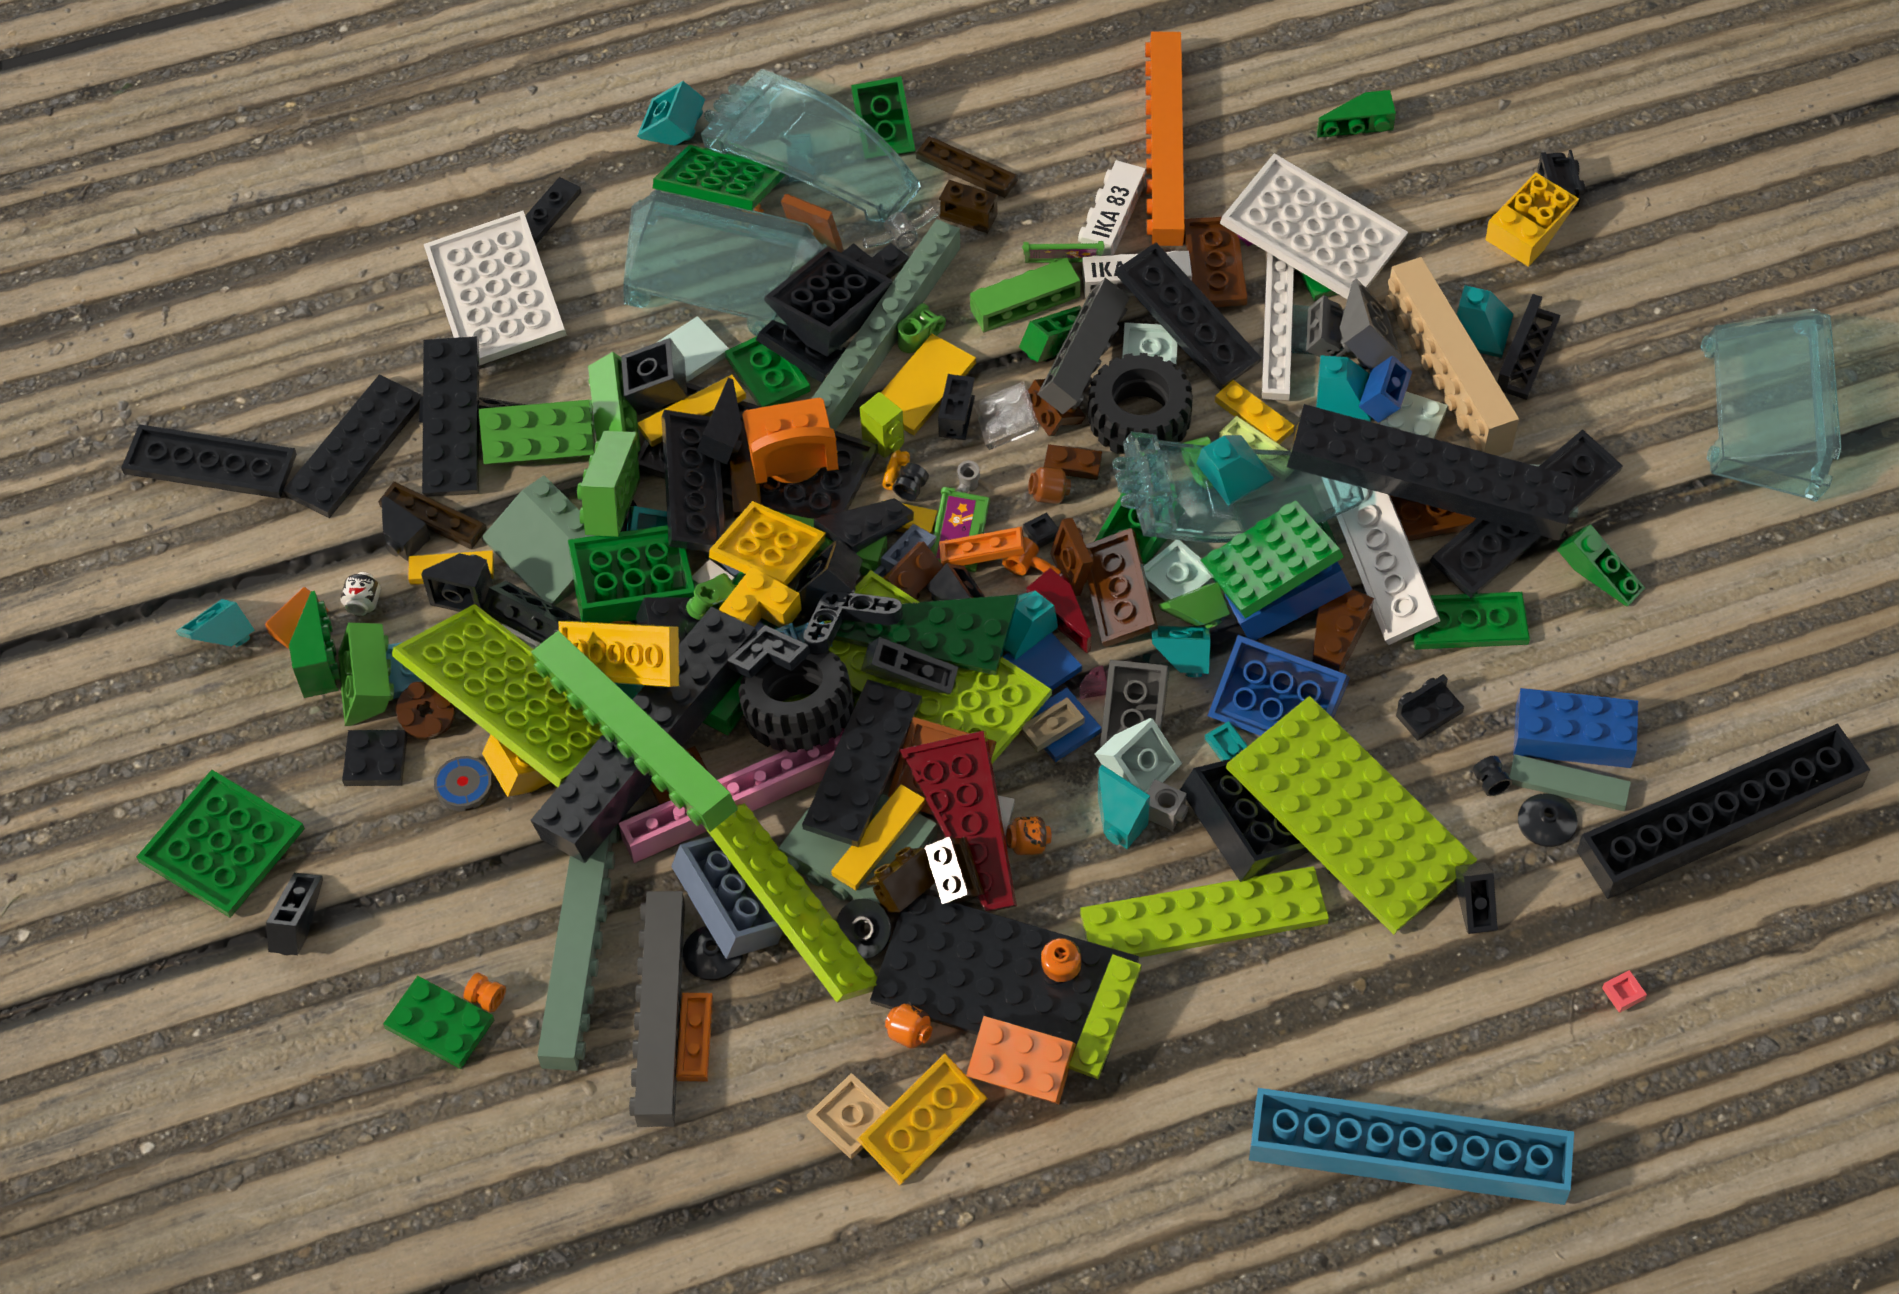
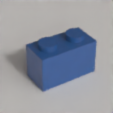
M1393 355L1370 371L1359 408L1378 423L1401 408L1412 371Z

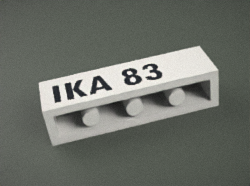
M1117 160L1112 170H1107L1104 178L1105 186L1103 189L1099 188L1095 199V208H1090L1087 215V225L1080 229L1078 242L1098 243V241H1103L1105 248L1102 256L1114 255L1145 186V168Z
M1189 251L1166 252L1192 281ZM1138 254L1083 257L1082 275L1085 299H1087L1090 291L1105 277L1128 296H1134L1115 275L1118 267Z

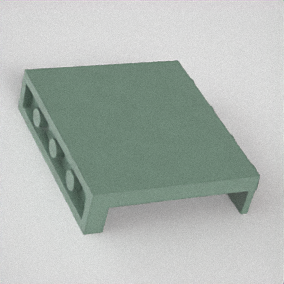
M884 794L881 795L870 822L890 797ZM809 808L778 849L787 856L788 863L797 872L806 876L810 883L818 887L822 885L829 889L836 898L842 901L865 898L880 904L873 891V887L876 885H867L866 882L875 876L874 871L895 860V854L905 847L924 848L926 844H933L937 839V823L918 813L856 891L834 878L831 874V870L852 845L803 830L802 823Z

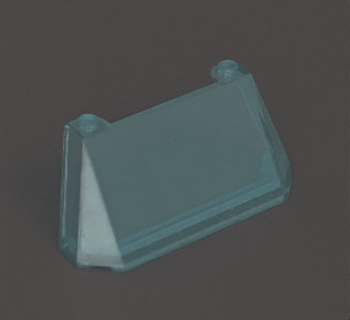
M656 189L643 200L640 199L632 205L623 282L624 304L639 308L646 307L651 300V295L745 317L747 318L749 331L757 336L758 332L771 320L787 325L764 301L765 296L826 248L827 245L825 243L821 245L814 237L813 229L807 223Z
M1810 308L1715 326L1708 335L1704 336L1701 343V350L1704 351L1705 357L1709 359L1714 358L1719 438L1709 448L1707 453L1711 473L1817 502L1831 485L1833 476L1828 475L1832 460H1838L1841 452L1831 315Z

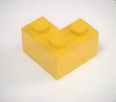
M751 567L721 605L719 611L753 627L763 618L780 628L792 623L800 613V594L758 569Z

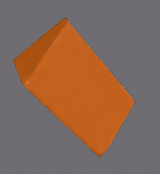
M303 587L265 623L269 635L288 649L311 592L306 587Z

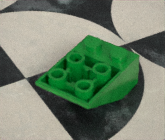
M315 591L310 592L289 643L292 668L304 698L338 691L336 680L341 679L338 663H335L334 656L337 655L334 640L331 639L333 629L330 616H327L324 600L319 601Z

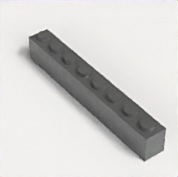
M647 891L646 903H641L640 907L641 921H645V929L639 930V947L643 948V957H638L637 972L638 975H642V983L636 985V1002L640 1003V1012H635L634 1028L635 1031H639L638 1040H633V1059H637V1068H632L631 1086L636 1087L635 1097H630L629 1112L630 1116H635L637 1127H675L676 1069L680 1026L685 901L683 891Z

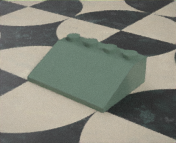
M543 475L518 494L482 536V540L539 598L556 606L576 591L568 539L596 535H585L584 524H580V510Z

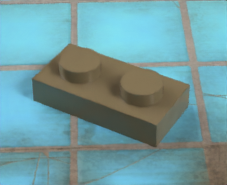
M1067 697L1026 722L1020 732L1035 751L1039 752L1083 725L1085 717Z

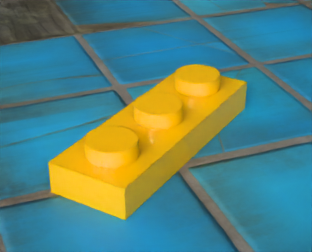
M1234 380L1215 395V403L1234 417L1238 416L1279 445L1294 432L1295 425Z

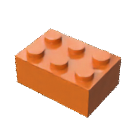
M984 1016L966 1076L1059 1104L1076 1044L1065 1039Z

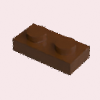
M1048 444L1044 467L1063 469L1066 476L1098 480L1102 451Z

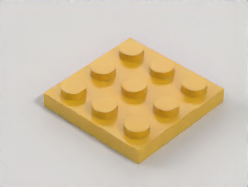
M752 501L710 548L709 558L745 574L751 567H754L787 586L825 542L826 533Z

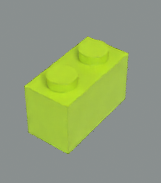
M878 392L860 407L862 440L878 444V453L886 458L892 452L899 450L904 443L903 410L881 392Z

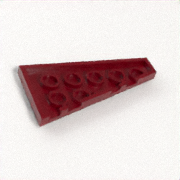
M979 731L900 749L946 838L967 837L984 892L978 898L985 911L992 912L1016 907L1017 903L987 732Z

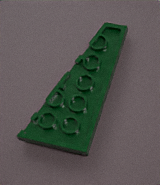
M1018 594L905 603L902 604L903 618L897 624L882 625L843 620L834 640L868 647L869 643L880 637L959 668L997 675L1019 598ZM859 607L856 609H866L868 607Z

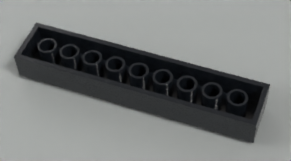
M1306 404L1303 405L1287 463V468L1555 540H1560L1568 524L1577 480L1575 476Z
M711 607L679 644V686L645 685L634 697L633 701L682 747L742 676V674L729 669L727 660L757 633L756 628ZM604 735L600 737L530 820L541 840L583 863L588 861L652 784V776L649 773L643 775L634 764L635 760L632 757L627 759L619 751L618 743L615 740L609 742Z
M1837 723L1586 832L1581 836L1577 853L1606 898L1610 899L1862 788L1871 769Z

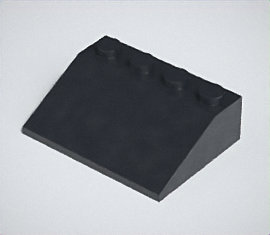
M827 246L767 294L764 301L805 345L828 357L860 330L893 280Z
M1231 758L1193 768L1180 791L1187 793L1186 800L1239 881L1243 882L1255 876L1266 875L1310 851L1226 769L1227 763L1233 759Z

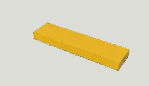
M733 375L728 376L734 381L737 403L746 399L745 391ZM728 377L638 422V429L651 447L663 442L661 416L664 410L711 417Z
M901 784L868 824L859 847L851 846L831 870L832 876L856 891L923 808L925 798Z

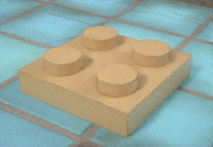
M851 1073L807 1114V1117L814 1126L852 1160L864 1148L856 1139L889 1107Z

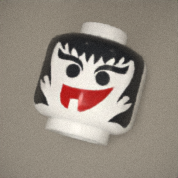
M360 572L350 575L345 580L341 603L349 613L363 616L376 608L381 586L369 573Z

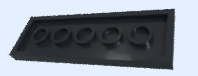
M1157 242L1117 268L1115 275L1220 390L1260 362L1262 357Z
M477 336L423 340L422 494L427 497L479 494V339Z
M379 374L283 489L284 495L330 518L420 409L421 394Z
M664 410L661 419L669 547L709 552L710 548L725 533L720 461L697 452L711 417Z
M139 424L121 469L125 475L281 499L297 453L295 448Z
M867 679L802 823L803 830L859 847L900 754V749L904 745L912 718L916 717L922 704V696Z

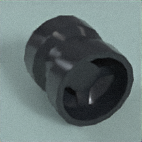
M906 463L901 471V477L896 479L892 489L900 498L906 501H915L920 494V487H923L928 481L929 474L918 464Z
M1495 755L1482 759L1472 770L1476 778L1483 782L1482 788L1486 795L1490 797L1501 794L1512 785L1510 776L1507 772H1503V764L1498 756Z

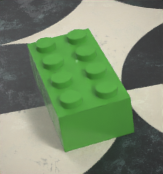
M591 400L479 409L484 464L594 455L595 433Z
M603 431L600 441L595 443V453L590 455L589 467L584 469L583 481L578 483L577 497L579 500H582L579 519L580 524H584L585 535L619 536L640 482L636 432Z

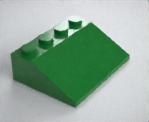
M668 525L620 532L619 536H589L568 539L581 622L612 623L616 621L637 620L636 616L644 597H694L695 588L686 550L669 547Z

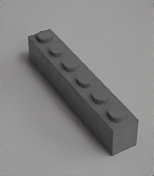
M1106 277L1090 291L1037 394L1061 414H1064L1071 407L1073 409L1077 408L1083 401L1084 396L1082 392L1091 384L1093 379L1091 374L1101 365L1102 360L1099 358L1110 347L1111 343L1108 340L1119 329L1117 322L1124 317L1128 310L1125 306L1130 297Z

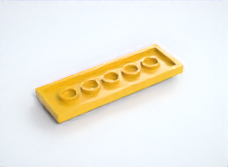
M559 621V631L614 683L667 687L679 686L678 627Z

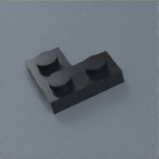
M854 243L841 252L890 279L901 271L909 259V256L892 243L888 244L873 257Z
M764 625L727 662L729 669L751 679L769 661L790 671L794 670L810 654L809 645Z

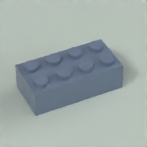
M712 836L680 844L671 867L725 958L729 959L778 944L783 933L782 929Z

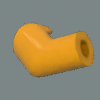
M896 450L892 453L882 483L885 489L893 490L892 486L899 477L901 465L905 466L906 463H910V454L907 451L901 452Z

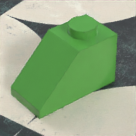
M1217 582L1204 585L1158 604L1161 611L1193 626L1205 624L1206 629L1222 623L1221 617L1230 614Z

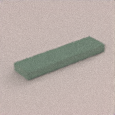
M1514 754L1509 775L1512 785L1620 811H1625L1631 784L1630 781Z

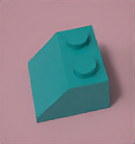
M681 81L652 98L637 137L642 140L674 146L684 140H690L695 134L696 122L703 114L702 107L706 99L686 82Z

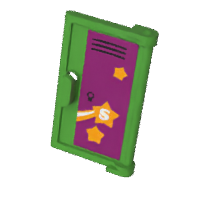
M1103 241L1076 244H1029V242H1023L1022 246L1025 263H1051L1065 258L1069 260L1070 264L1083 262V257L1102 256L1105 248Z
M949 487L941 489L942 496L934 530L936 541L931 547V551L940 563V541L984 534L990 504L989 497L957 492L954 488ZM978 563L963 566H965L967 571L976 572Z

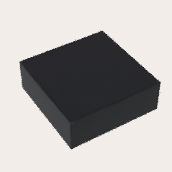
M1047 512L1023 524V530L1029 539L1036 543L1038 548L1055 541L1059 529Z

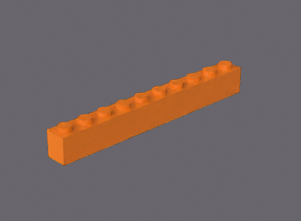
M1151 32L1150 42H1145V57H1150V61L1145 62V76H1150V80H1146L1145 96H1150V100H1146V115H1151V119H1146V135H1151V139H1146V154H1151V159H1146V174H1151V179H1146V194H1151V199H1147L1146 215H1151V219H1147V235H1152V244L1157 242L1159 246H1183L1184 176L1181 32Z

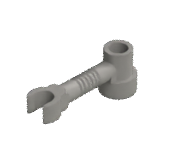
M974 461L962 462L957 469L960 482L956 491L968 493V491H973L978 487L980 470L978 464Z

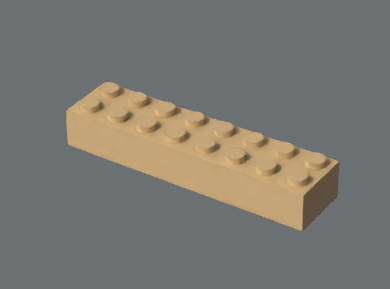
M1422 257L1392 266L1391 276L1388 279V295L1385 297L1387 307L1390 311H1394L1400 329L1405 330L1412 349L1417 350L1420 355L1423 368L1430 372L1435 388L1442 392L1445 404L1448 405V410L1453 411L1457 418L1459 429L1462 432L1465 431L1468 436L1471 449L1496 456L1512 451L1519 418Z

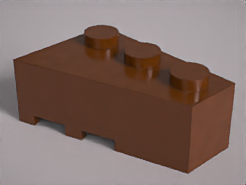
M1352 589L1318 607L1312 657L1313 663L1341 673L1343 672L1371 618L1374 603L1373 597Z

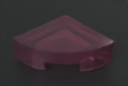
M1103 665L1093 668L1080 684V699L1106 695L1107 681Z

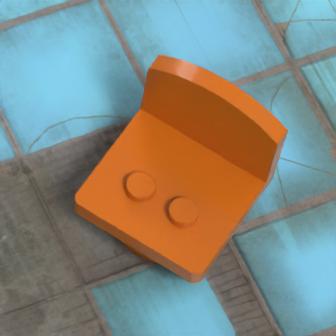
M818 397L743 412V423L756 484L767 482V477H771L779 482L797 483L811 478L822 467H827V471L838 469L836 437L834 429L830 428L822 398Z

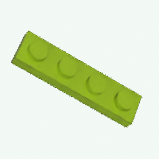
M1112 954L1071 1058L1069 1069L1099 1079L1141 971V964Z

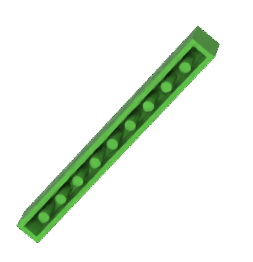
M559 630L531 651L536 660V663L533 665L536 671L543 678L548 676L551 679L550 683L559 694L565 692L569 703L576 710L581 708L584 711L583 715L591 725L595 726L598 724L601 727V733L609 742L615 740L618 743L619 751L627 759L632 757L635 760L634 764L643 775L649 773L652 776V782L661 792L667 790L670 793L669 798L679 809L684 807L687 810L688 817L696 826L702 824L711 832L738 810L731 793Z

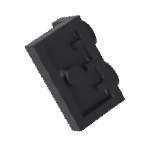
M1444 674L1436 679L1430 678L1420 689L1413 693L1407 692L1398 701L1396 717L1417 741L1459 716L1464 711V706L1446 687L1448 678Z

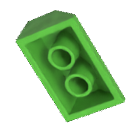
M348 623L338 651L345 726L355 725L385 712L389 700H393L394 685L389 683L388 677L391 674V660L386 659L389 640L388 636L384 635L383 624Z

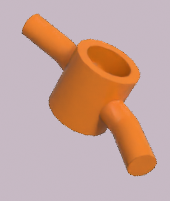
M1024 537L1025 554L1002 559L1003 566L1016 575H1025L1030 566L1039 569L1043 573L1049 568L1053 569L1057 574L1061 572L1052 564L1037 557L1039 548L1036 543L1027 537Z

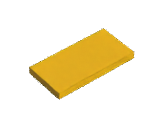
M934 334L928 337L881 392L903 410V427L905 431L912 435L919 431L941 405L948 374L966 376L976 364V357Z
M944 1053L856 1140L901 1185L988 1098Z

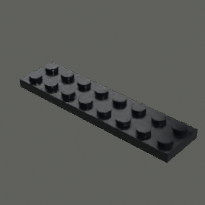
M1582 429L1538 467L1577 477L1570 509L1571 514L1617 475L1623 465ZM1476 518L1432 555L1430 562L1471 599L1544 536Z

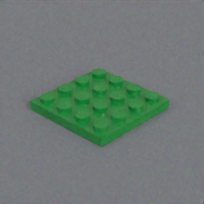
M688 145L653 178L652 189L661 190L663 194L684 195L689 200L701 199L710 201L711 204L716 206H733L739 211L747 212L752 211L783 179L786 173V166Z
M1295 500L1281 507L1278 512L1270 517L1260 520L1246 532L1236 535L1225 545L1212 550L1200 561L1206 571L1218 583L1222 591L1246 619L1344 558L1339 547Z
M211 769L136 858L142 865L231 918L305 830V827L300 821Z

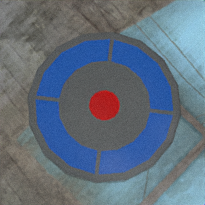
M460 756L446 761L438 769L434 777V790L440 803L448 809L455 811H466V809L471 807L475 809L481 806L489 798L493 789L492 775L488 766L480 759L471 756Z

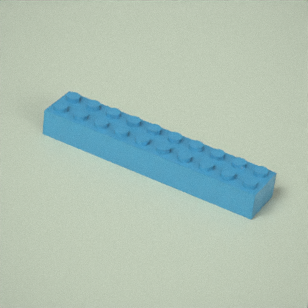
M1258 1088L1249 1161L1565 1205L1571 1191L1574 1132Z

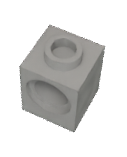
M1154 779L1147 792L1150 795L1149 820L1173 831L1177 822L1182 823L1189 809V806L1186 805L1187 793ZM1163 804H1168V805H1171L1172 807H1171V808H1163V807H1161V805H1163Z

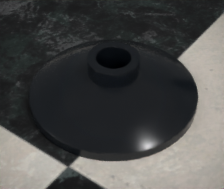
M1543 793L1534 795L1524 801L1518 812V825L1521 832L1528 840L1540 846H1560L1573 837L1577 828L1578 821L1574 808L1565 799L1554 794ZM1544 813L1552 814L1554 817H1546Z
M855 899L847 903L840 910L836 922L849 941L855 945L863 959L875 957L885 949L891 935V922L886 910L879 903L871 899ZM867 923L870 924L869 934L865 932V925Z
M707 926L695 930L687 938L683 947V960L686 968L694 976L703 980L714 981L728 977L739 967L743 957L742 954L726 959ZM711 945L717 946V948L713 951H709L706 949Z

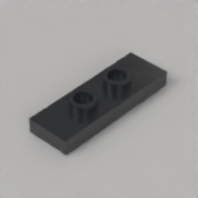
M559 177L525 215L535 244L543 238L582 193L580 186Z

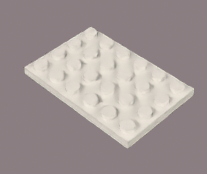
M1275 153L1230 206L1220 221L1221 225L1348 299L1352 281L1356 278L1366 288L1369 287L1408 234L1406 230Z
M524 211L424 244L453 337H478L479 365L567 335Z

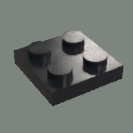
M348 730L342 776L344 786H402L407 732L405 730Z

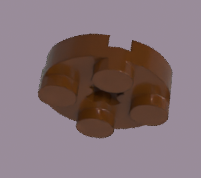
M424 681L413 682L401 693L397 701V719L409 735L417 739L428 740L441 733L443 734L451 727L455 718V706ZM425 703H429L433 713L426 714L425 718L421 717V711L418 708L424 706Z

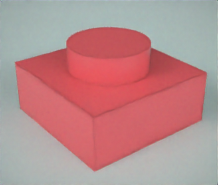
M1630 970L1605 982L1602 987L1619 1013L1644 1001L1647 996Z

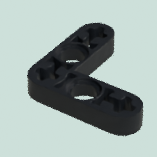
M839 591L828 592L821 597L804 632V643L809 645L810 653L821 654L828 651L843 620L882 625L897 624L903 618L902 604L898 599ZM859 607H868L866 609H856ZM832 621L831 623L820 624V622Z

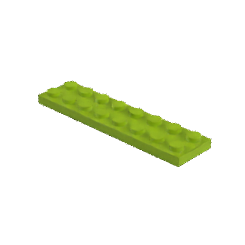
M745 803L736 805L738 810L709 832V834L837 1003L873 992L878 978L873 969L865 962L855 945L849 941L839 928L838 923L833 920L823 907L821 901L807 886L803 877L788 863L787 856L779 851L778 846L756 819L752 810Z
M1314 866L1255 876L1243 882H1240L1238 879L1080 907L1086 941L1139 956V958L1328 924L1329 920Z

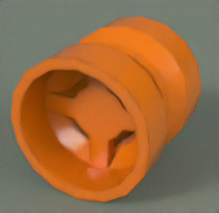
M477 972L468 981L463 997L471 1003L478 1002L481 1004L482 1009L492 1013L502 1003L506 987L496 981L493 983L489 982L487 976Z

